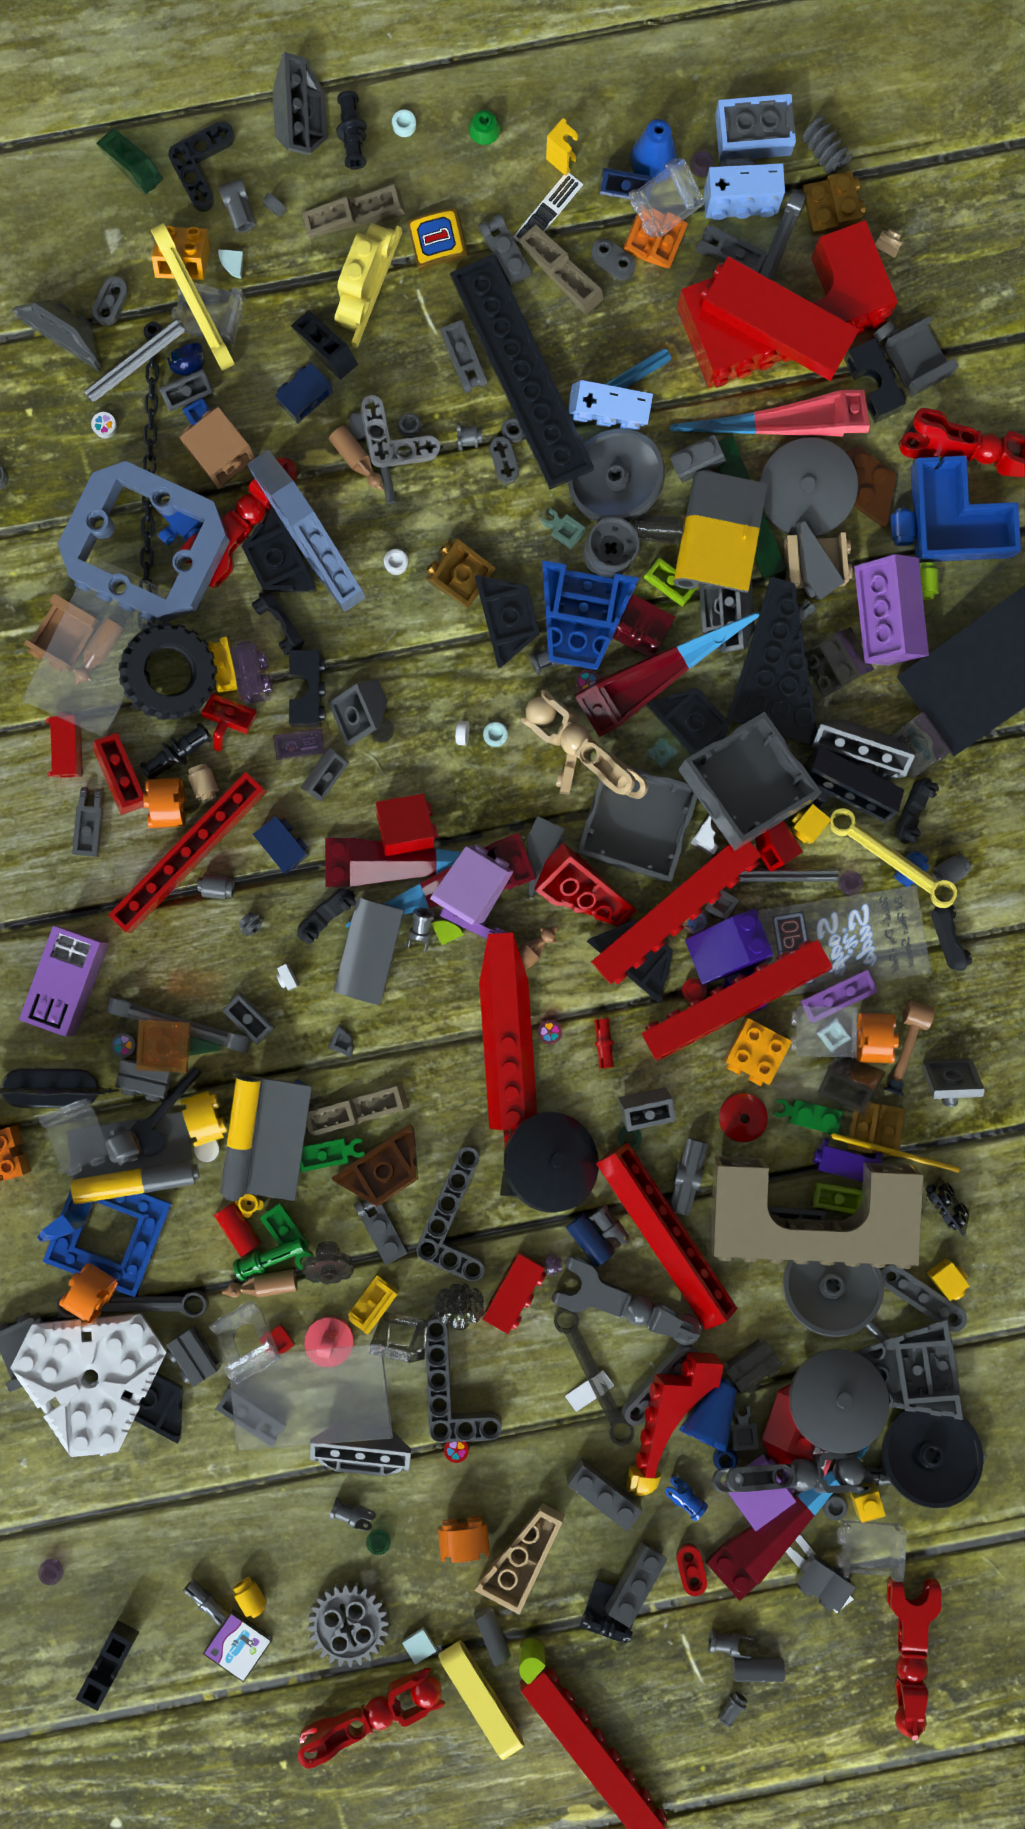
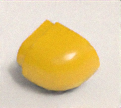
M637 1465L629 1466L626 1481L627 1491L632 1492L634 1496H645L652 1493L659 1485L661 1473L656 1470L655 1478H645Z

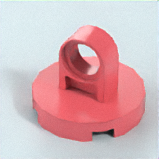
M324 1316L312 1323L305 1335L304 1346L307 1355L313 1362L324 1367H334L342 1364L350 1356L354 1347V1334L348 1323L337 1316Z

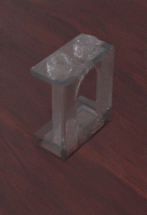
M253 1301L240 1305L235 1311L218 1318L216 1322L209 1325V1329L218 1337L228 1364L224 1367L225 1373L237 1384L281 1359L263 1311ZM252 1324L255 1327L261 1346L240 1357L234 1339L235 1332L241 1325Z

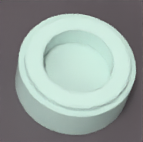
M406 109L397 111L392 118L394 132L401 137L412 135L416 130L415 115Z
M492 722L485 727L483 736L489 746L500 747L506 742L508 732L502 723Z

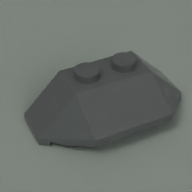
M284 52L273 86L275 137L287 150L310 155L327 140L325 92L316 75L310 69V64L306 58Z
M50 300L14 307L12 311L20 321L100 372L102 365L96 336L90 327L91 323L80 315L75 317L70 314L71 310L64 304L58 302L56 305Z
M752 579L750 580L748 593L699 584L703 634L754 613ZM755 621L749 623L717 648L722 653L746 649L755 628Z
M847 720L821 722L812 743L815 750L819 746L828 749L887 781L898 777H905L915 757V753L892 735Z
M338 1422L311 1438L310 1460L318 1461L323 1466L334 1471L388 1476L410 1469L411 1448L390 1427Z

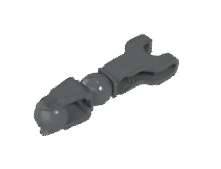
M575 1256L567 1257L566 1267L568 1270L579 1275L582 1285L579 1290L573 1293L562 1290L554 1292L551 1298L554 1304L571 1312H581L589 1307H594L621 1318L625 1316L631 1324L636 1326L646 1325V1328L651 1332L673 1337L676 1342L682 1345L693 1344L701 1336V1323L694 1315L688 1313L679 1314L660 1302L653 1303L645 1295L637 1294L632 1296V1292L602 1280L598 1269L592 1262Z
M859 1451L852 1453L813 1454L811 1461L805 1458H798L790 1464L721 1468L714 1472L712 1482L715 1489L722 1493L794 1488L803 1492L814 1488V1491L817 1493H860L864 1490L860 1483L864 1479L865 1469L863 1463L856 1457ZM837 1459L833 1465V1475L840 1485L828 1486L826 1480H823L824 1471L821 1467L824 1466L825 1460ZM778 1470L782 1474L780 1483L776 1480V1472ZM724 1474H727L726 1482L728 1487L723 1486L721 1483V1477Z

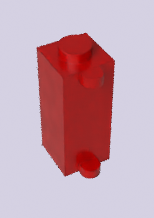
M58 712V716L46 718V723L50 724L52 765V771L47 772V777H82L81 719L73 715V712Z

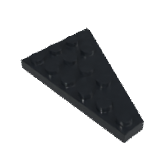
M770 577L726 719L745 724L765 712L783 737L812 745L817 733V720L814 712V701L808 674V663L805 655L795 583Z

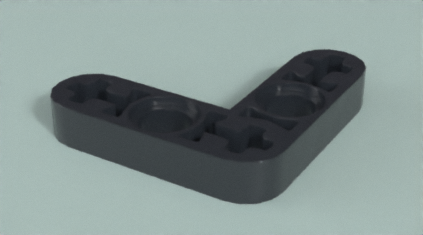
M217 122L174 144L169 149L168 156L193 206L200 212L209 211L214 205V199L197 163L223 151L233 144L235 136L232 127L227 122ZM223 131L227 137L223 139L219 133ZM210 136L213 137L216 144L212 145ZM199 141H206L208 143V147L204 151L196 150L195 145ZM178 153H181L187 164L184 167L177 158ZM188 173H196L198 178L195 182L188 183L185 181V176ZM199 188L206 199L204 203L199 200L196 190Z

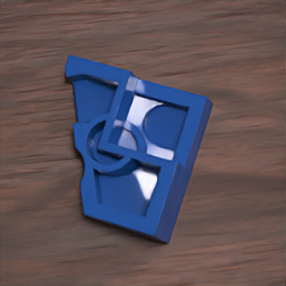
M67 1211L39 1233L37 1239L40 1242L64 1237L80 1229L87 1222L82 1215L74 1218L70 1211Z

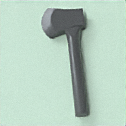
M352 413L349 419V430L357 441L366 438L361 414ZM372 414L371 420L375 419V414ZM372 426L370 433L374 437H380L383 435V430L379 426ZM382 443L378 444V453L376 456H379L381 460H384L386 454L382 453ZM379 467L387 504H395L397 501L389 467Z

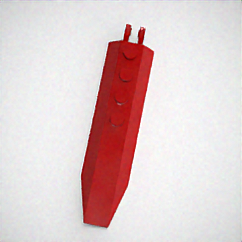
M513 932L488 934L479 981L489 1129L503 1130L504 1147H506L509 1138V1130H514L523 1120L537 1114L529 982Z

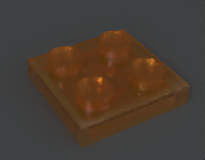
M139 1020L136 1070L187 1073L191 1022Z

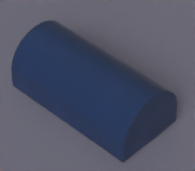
M585 1212L565 1226L595 1267L603 1264L615 1253V1250Z

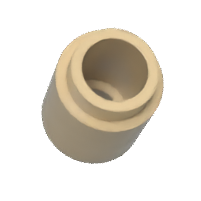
M200 764L188 770L190 774L188 779L196 799H202L203 802L216 798L219 788L211 768H208L207 764Z

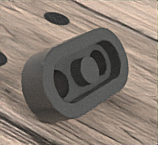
M599 239L593 244L591 256L598 266L618 280L624 281L632 277L635 270V261L631 255L609 239ZM606 248L608 252L602 253L600 249ZM625 262L627 266L624 268L620 267L619 263Z
M119 277L108 278L104 282L93 305V316L103 326H110L117 321L128 298L129 289L123 279ZM115 290H121L118 295H113ZM110 311L109 316L103 317L104 312Z

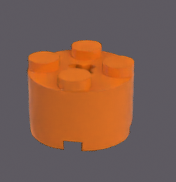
M162 778L146 780L147 793L143 794L144 807L149 808L150 812L147 815L148 827L169 828L185 826L187 810H184L186 796L182 779Z
M858 1014L855 1031H858V1040H855L856 1058L859 1062L894 1063L895 1050L893 1048H898L899 1035L894 1033L896 1027L895 1014Z
M86 1263L81 1273L76 1272L70 1279L68 1285L71 1289L64 1294L59 1305L91 1324L101 1314L102 1311L100 1309L104 1303L108 1304L117 1287V1279L93 1264Z
M481 1516L467 1517V1522L457 1523L456 1518L442 1520V1526L438 1527L440 1560L442 1562H445V1557H451V1563L479 1560L480 1554L484 1552L486 1557L490 1555L487 1522L482 1521Z

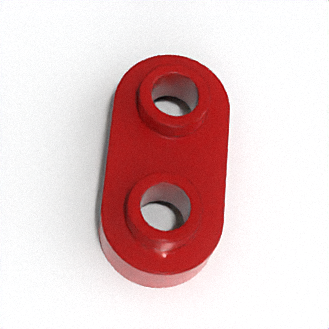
M683 1544L676 1552L682 1586L687 1594L699 1596L707 1588V1578L701 1553L694 1544ZM688 1552L693 1554L690 1559L684 1558V1555ZM692 1577H697L698 1581L696 1583L689 1582Z

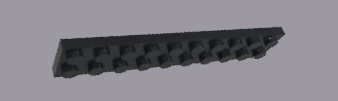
M491 254L451 272L450 278L549 490L593 471L594 466L495 255Z

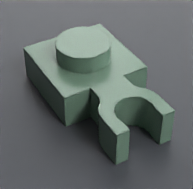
M550 508L549 515L554 517V519L547 521L542 518L541 523L546 528L554 529L551 532L552 537L571 550L585 534L586 528L567 514L563 519H560L557 512Z

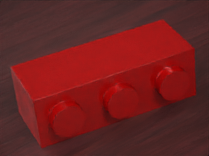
M118 733L94 740V754L120 815L143 808V791Z
M518 1251L484 1311L482 1320L509 1334L511 1329L516 1330L522 1319V1316L519 1314L523 1307H529L534 1298L532 1294L536 1285L540 1287L547 1273L543 1272L545 1265Z

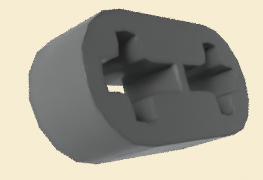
M497 437L490 444V455L499 481L509 485L518 479V465L510 441L505 437ZM498 444H501L502 447H507L504 450L505 458H501L499 451L495 452ZM507 463L509 470H514L511 477L508 478L506 474H501L504 472L503 464Z

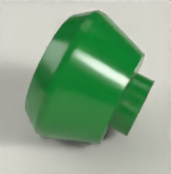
M481 110L469 121L468 132L474 142L488 145L498 139L501 125L493 113Z

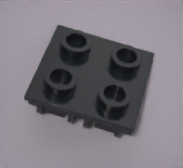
M940 1177L936 1187L934 1184H931L925 1189L927 1192L926 1196L935 1205L936 1210L943 1207L939 1214L949 1228L952 1227L953 1230L958 1229L965 1236L970 1213L962 1202L959 1203L957 1201L952 1186L948 1182L945 1183Z
M595 1579L579 1627L626 1644L627 1640H631L633 1624L629 1628L609 1616L605 1610V1606L616 1586Z

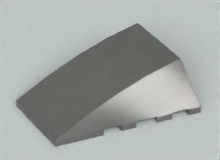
M948 1319L853 1351L870 1361L881 1374L888 1391L889 1408L896 1407L905 1409V1411H920L931 1413L930 1415H944L963 1420L959 1378Z

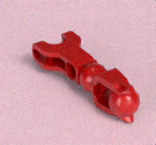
M920 408L913 418L914 428L920 433L908 432L899 443L900 452L909 458L966 456L968 461L971 462L975 458L981 464L994 463V467H996L1000 475L1025 477L1024 435L1014 431L1007 432L1006 436H1003L1002 439L993 433L981 435L980 430L976 431L971 427L950 422L947 416L939 410ZM1011 453H1019V457L1014 456Z
M286 457L275 458L295 483L298 476L296 464ZM256 479L249 484L248 491L250 494L243 495L238 499L235 505V512L231 509L222 518L230 543L209 584L211 588L219 587L233 572V553L246 539L250 531L253 530L251 525L261 522L265 516L266 508L270 510L272 507ZM198 534L192 535L180 550H191ZM189 560V561H186L185 563H186V564H190V563H193V562H192L191 560Z
M889 1577L886 1601L898 1617V1652L900 1654L896 1663L898 1677L895 1679L898 1709L894 1717L895 1725L904 1736L910 1737L911 1740H918L927 1725L925 1713L928 1702V1689L924 1680L928 1673V1666L925 1660L927 1659L928 1628L930 1622L941 1611V1586L937 1579H927L924 1582L922 1594L917 1599L910 1600L905 1598L902 1581L898 1577Z
M424 1668L416 1674H409L392 1681L388 1686L387 1697H374L368 1702L366 1707L363 1704L361 1708L351 1709L333 1718H323L304 1727L300 1733L299 1763L304 1768H314L332 1759L342 1749L362 1740L367 1733L373 1734V1729L377 1731L386 1730L392 1725L394 1720L396 1723L399 1722L401 1726L407 1727L426 1717L428 1712L442 1708L445 1701L440 1699L442 1694L441 1684L436 1677L429 1675L431 1668ZM410 1689L411 1699L417 1706L403 1710L401 1702L395 1696ZM357 1720L362 1722L363 1725L359 1728H354L351 1726V1723ZM314 1734L311 1738L306 1739L307 1735ZM305 1751L308 1753L317 1752V1755L309 1759L304 1756Z

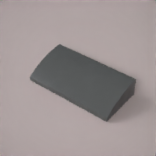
M357 897L334 992L371 1004L381 1005L405 912L404 908Z

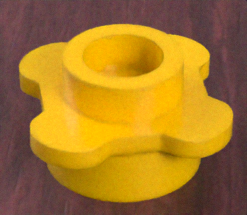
M246 1193L245 1196L234 1201L242 1215L246 1218L251 1217L253 1212L264 1207V1202L259 1200L257 1195Z

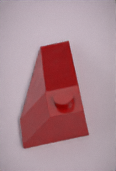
M562 843L546 859L534 888L536 892L553 905L568 907L573 912L579 914L582 912L594 916L597 920L617 927L623 925L637 911L628 900L565 843Z

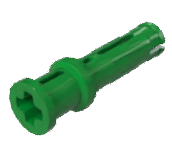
M298 1237L263 1253L255 1251L250 1257L234 1260V1272L239 1280H246L249 1275L265 1272L268 1266L307 1252V1243L303 1237Z

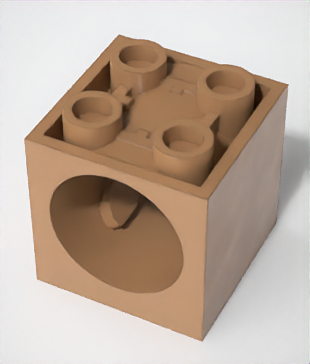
M219 407L215 410L207 411L202 416V420L195 425L192 424L186 427L179 437L189 454L217 489H220L247 468V463L255 459L248 443Z

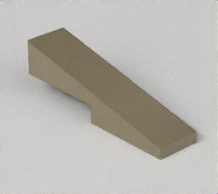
M393 184L349 200L347 197L303 212L302 215L308 237L312 238L405 215L400 191Z
M537 225L532 227L518 240L519 245L585 315L604 300L602 289L571 262L568 253Z
M403 1084L309 1111L307 1126L310 1137L409 1108Z

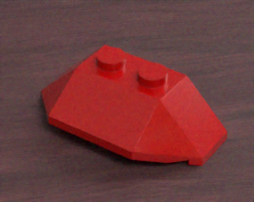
M791 1384L777 1391L761 1436L770 1459L772 1458L777 1465L790 1464L798 1458H805L811 1461L816 1448L800 1433L793 1421L789 1406Z

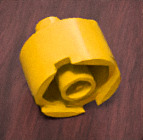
M208 1090L180 1100L181 1105L186 1104L187 1109L183 1110L182 1113L190 1137L196 1136L197 1141L193 1143L195 1147L224 1138V1133L228 1131L224 1116L219 1117L217 1108L221 1107L216 1093L211 1094Z

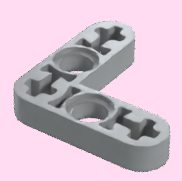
M369 395L363 399L361 416L370 460L374 466L383 468L431 461L437 457L440 443L433 436L390 441L382 400L375 395ZM369 403H373V406L377 407L375 419L372 420L371 410L366 409ZM372 426L381 427L383 435L380 437L372 436L370 428ZM382 443V453L387 454L384 460H381L379 456H375L378 453V444ZM426 443H429L430 447H434L432 453H428L427 449H423ZM415 444L418 445L417 449H423L419 451L418 456H416ZM401 446H407L411 449L412 454L409 457H402L398 449Z

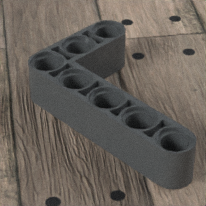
M465 1145L459 1150L419 1239L416 1251L419 1258L468 1281H477L484 1274L485 1266L482 1258L444 1241L479 1162V1151L472 1145ZM465 1151L473 1152L475 1155L474 1162L465 1163L461 1158L462 1153ZM455 1174H462L465 1178V1183L461 1186H456L452 1183L451 1177ZM447 1196L452 1197L455 1201L454 1207L449 1209L443 1207L441 1200ZM436 1219L442 1220L445 1228L442 1231H435L431 1225L432 1221ZM425 1242H430L434 1245L435 1251L427 1254L423 1252L421 1245ZM452 1252L456 1254L458 1260L453 1264H449L444 1260V1255ZM469 1263H477L480 1266V1271L476 1274L469 1273L466 1269Z
M432 1315L427 1320L425 1327L428 1415L431 1438L440 1443L496 1439L501 1434L502 1429L501 1417L497 1413L492 1411L452 1413L448 1322L442 1315ZM440 1323L443 1326V1331L434 1333L431 1331L430 1325ZM441 1348L444 1351V1356L435 1358L432 1356L431 1350ZM435 1373H441L445 1376V1381L436 1383L432 1376ZM437 1398H442L447 1404L443 1408H438L434 1405L433 1401ZM487 1421H494L497 1424V1428L490 1431L484 1427V1424ZM463 1422H468L473 1428L465 1432L459 1428V1425ZM438 1423H443L448 1429L443 1433H439L435 1430L434 1426Z

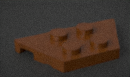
M857 445L845 451L853 462L858 477V493L854 507L885 528L889 521L897 474Z
M409 1124L334 1175L332 1180L377 1207L419 1179L413 1126Z

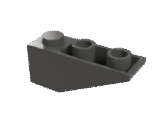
M537 816L527 837V856L536 880L528 883L530 896H533L534 892H536L534 888L546 859L566 838L562 834L564 828Z

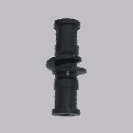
M343 91L337 96V102L341 107V123L338 125L336 133L337 137L344 143L346 150L345 166L352 170H358L367 163L362 149L363 141H365L367 136L364 132L367 129V124L364 120L360 119L357 107L359 102L358 94L354 91Z
M201 722L196 724L197 727L191 732L181 736L178 741L171 736V746L162 742L165 750H161L148 762L140 764L142 771L149 780L157 779L158 775L172 768L175 763L185 766L188 754L195 752L205 742L213 740Z

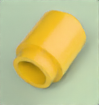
M246 1577L232 1588L235 1592L233 1596L246 1617L252 1616V1618H255L265 1611L264 1606L267 1600L255 1580L252 1581L250 1577Z

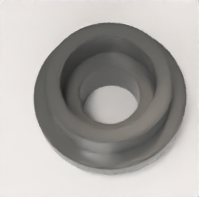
M509 418L503 423L501 428L502 436L511 443L519 442L524 438L516 418ZM511 428H516L518 432L517 434L513 435L509 432V430Z

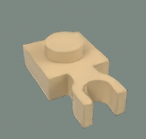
M567 754L564 773H558L556 783L557 787H561L559 793L565 795L570 793L577 757Z

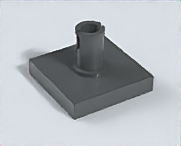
M972 1059L923 1061L922 1069L933 1099L942 1098L945 1106H957L958 1098L984 1096V1086Z

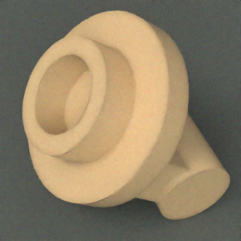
M889 228L888 231L882 230L880 237H878L875 243L876 248L895 258L900 246L904 242L900 238L902 234L892 228Z

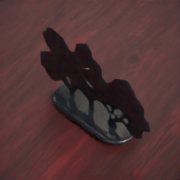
M15 1069L5 1076L0 1087V1094H2L5 1101L11 1106L19 1108H84L92 1104L98 1094L120 1091L119 1089L99 1087L95 1076L89 1071L82 1069Z

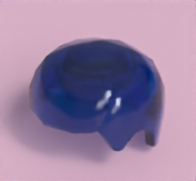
M196 342L173 350L171 352V360L168 357L167 361L172 372L187 376L203 367L205 356L201 344Z

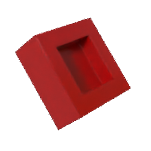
M282 1323L260 1339L274 1360L296 1344Z

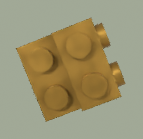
M852 171L829 175L827 180L803 185L801 189L803 193L807 194L804 203L812 236L840 230L859 223L862 220V216L865 215L864 201H859L857 195L860 191V182L858 177H853Z
M452 539L451 542L447 540L439 550L442 554L437 562L433 560L427 567L426 573L428 576L425 580L444 594L451 596L465 608H469L479 594L474 576L481 575L489 578L496 568L459 539Z

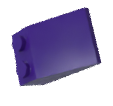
M756 909L730 917L685 940L702 985L771 962L773 957L772 949Z

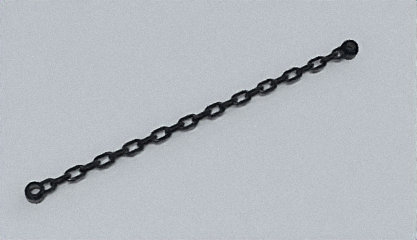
M149 322L146 324L144 335L147 341L163 329L159 323ZM152 328L157 329L156 333L150 334L149 332ZM156 354L150 358V362L146 365L145 376L147 383H149V393L145 396V412L148 414V424L144 427V442L147 444V455L143 458V469L146 470L147 459L148 461L153 459L152 471L150 469L146 470L153 474L156 473V457L153 455V445L157 442V427L154 424V414L158 411V396L155 394V384L159 379V366L155 363ZM150 367L155 369V379L153 377L149 379ZM149 398H150L151 400L155 399V400H154V410H153V408H151V407H150L149 410H148V399H149ZM148 428L150 431L154 429L153 441L151 438L147 440ZM142 495L145 516L141 521V534L145 537L144 547L140 552V565L144 568V575L140 580L139 587L143 589V582L146 585L149 583V592L153 593V582L149 578V568L153 566L154 552L150 547V538L154 535L155 521L151 516V507L153 505L150 500L146 501V497ZM145 520L147 523L151 521V532H145ZM144 551L147 554L150 552V563L147 561L144 563ZM139 612L138 625L141 630H145L152 625V622L148 621V626L146 623L142 625V613ZM146 661L144 672L146 680L150 685V674L147 671Z

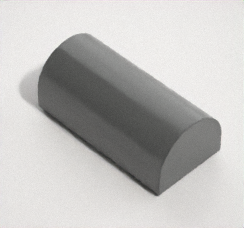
M203 368L159 388L170 412L214 393Z
M328 747L300 788L322 802L349 762Z
M241 992L222 1010L256 1045L261 1043L275 1028Z
M487 1606L474 1611L476 1622L493 1665L498 1666L511 1657V1653L493 1607Z
M732 1657V1676L734 1680L743 1682H784L783 1658L752 1657L750 1659Z

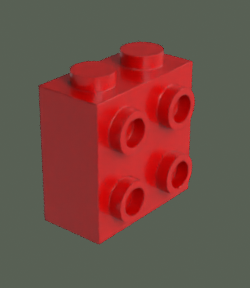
M424 793L375 802L376 817L385 856L434 848V838H438L437 827L435 823L431 824L430 816H433L430 802H426Z

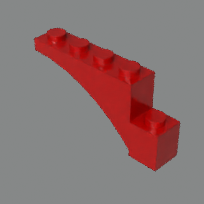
M687 1352L686 1361L682 1364L683 1375L655 1374L654 1382L650 1385L649 1406L645 1409L646 1422L640 1435V1452L636 1455V1465L645 1478H655L663 1450L682 1418L714 1387L719 1388L724 1364L715 1353Z

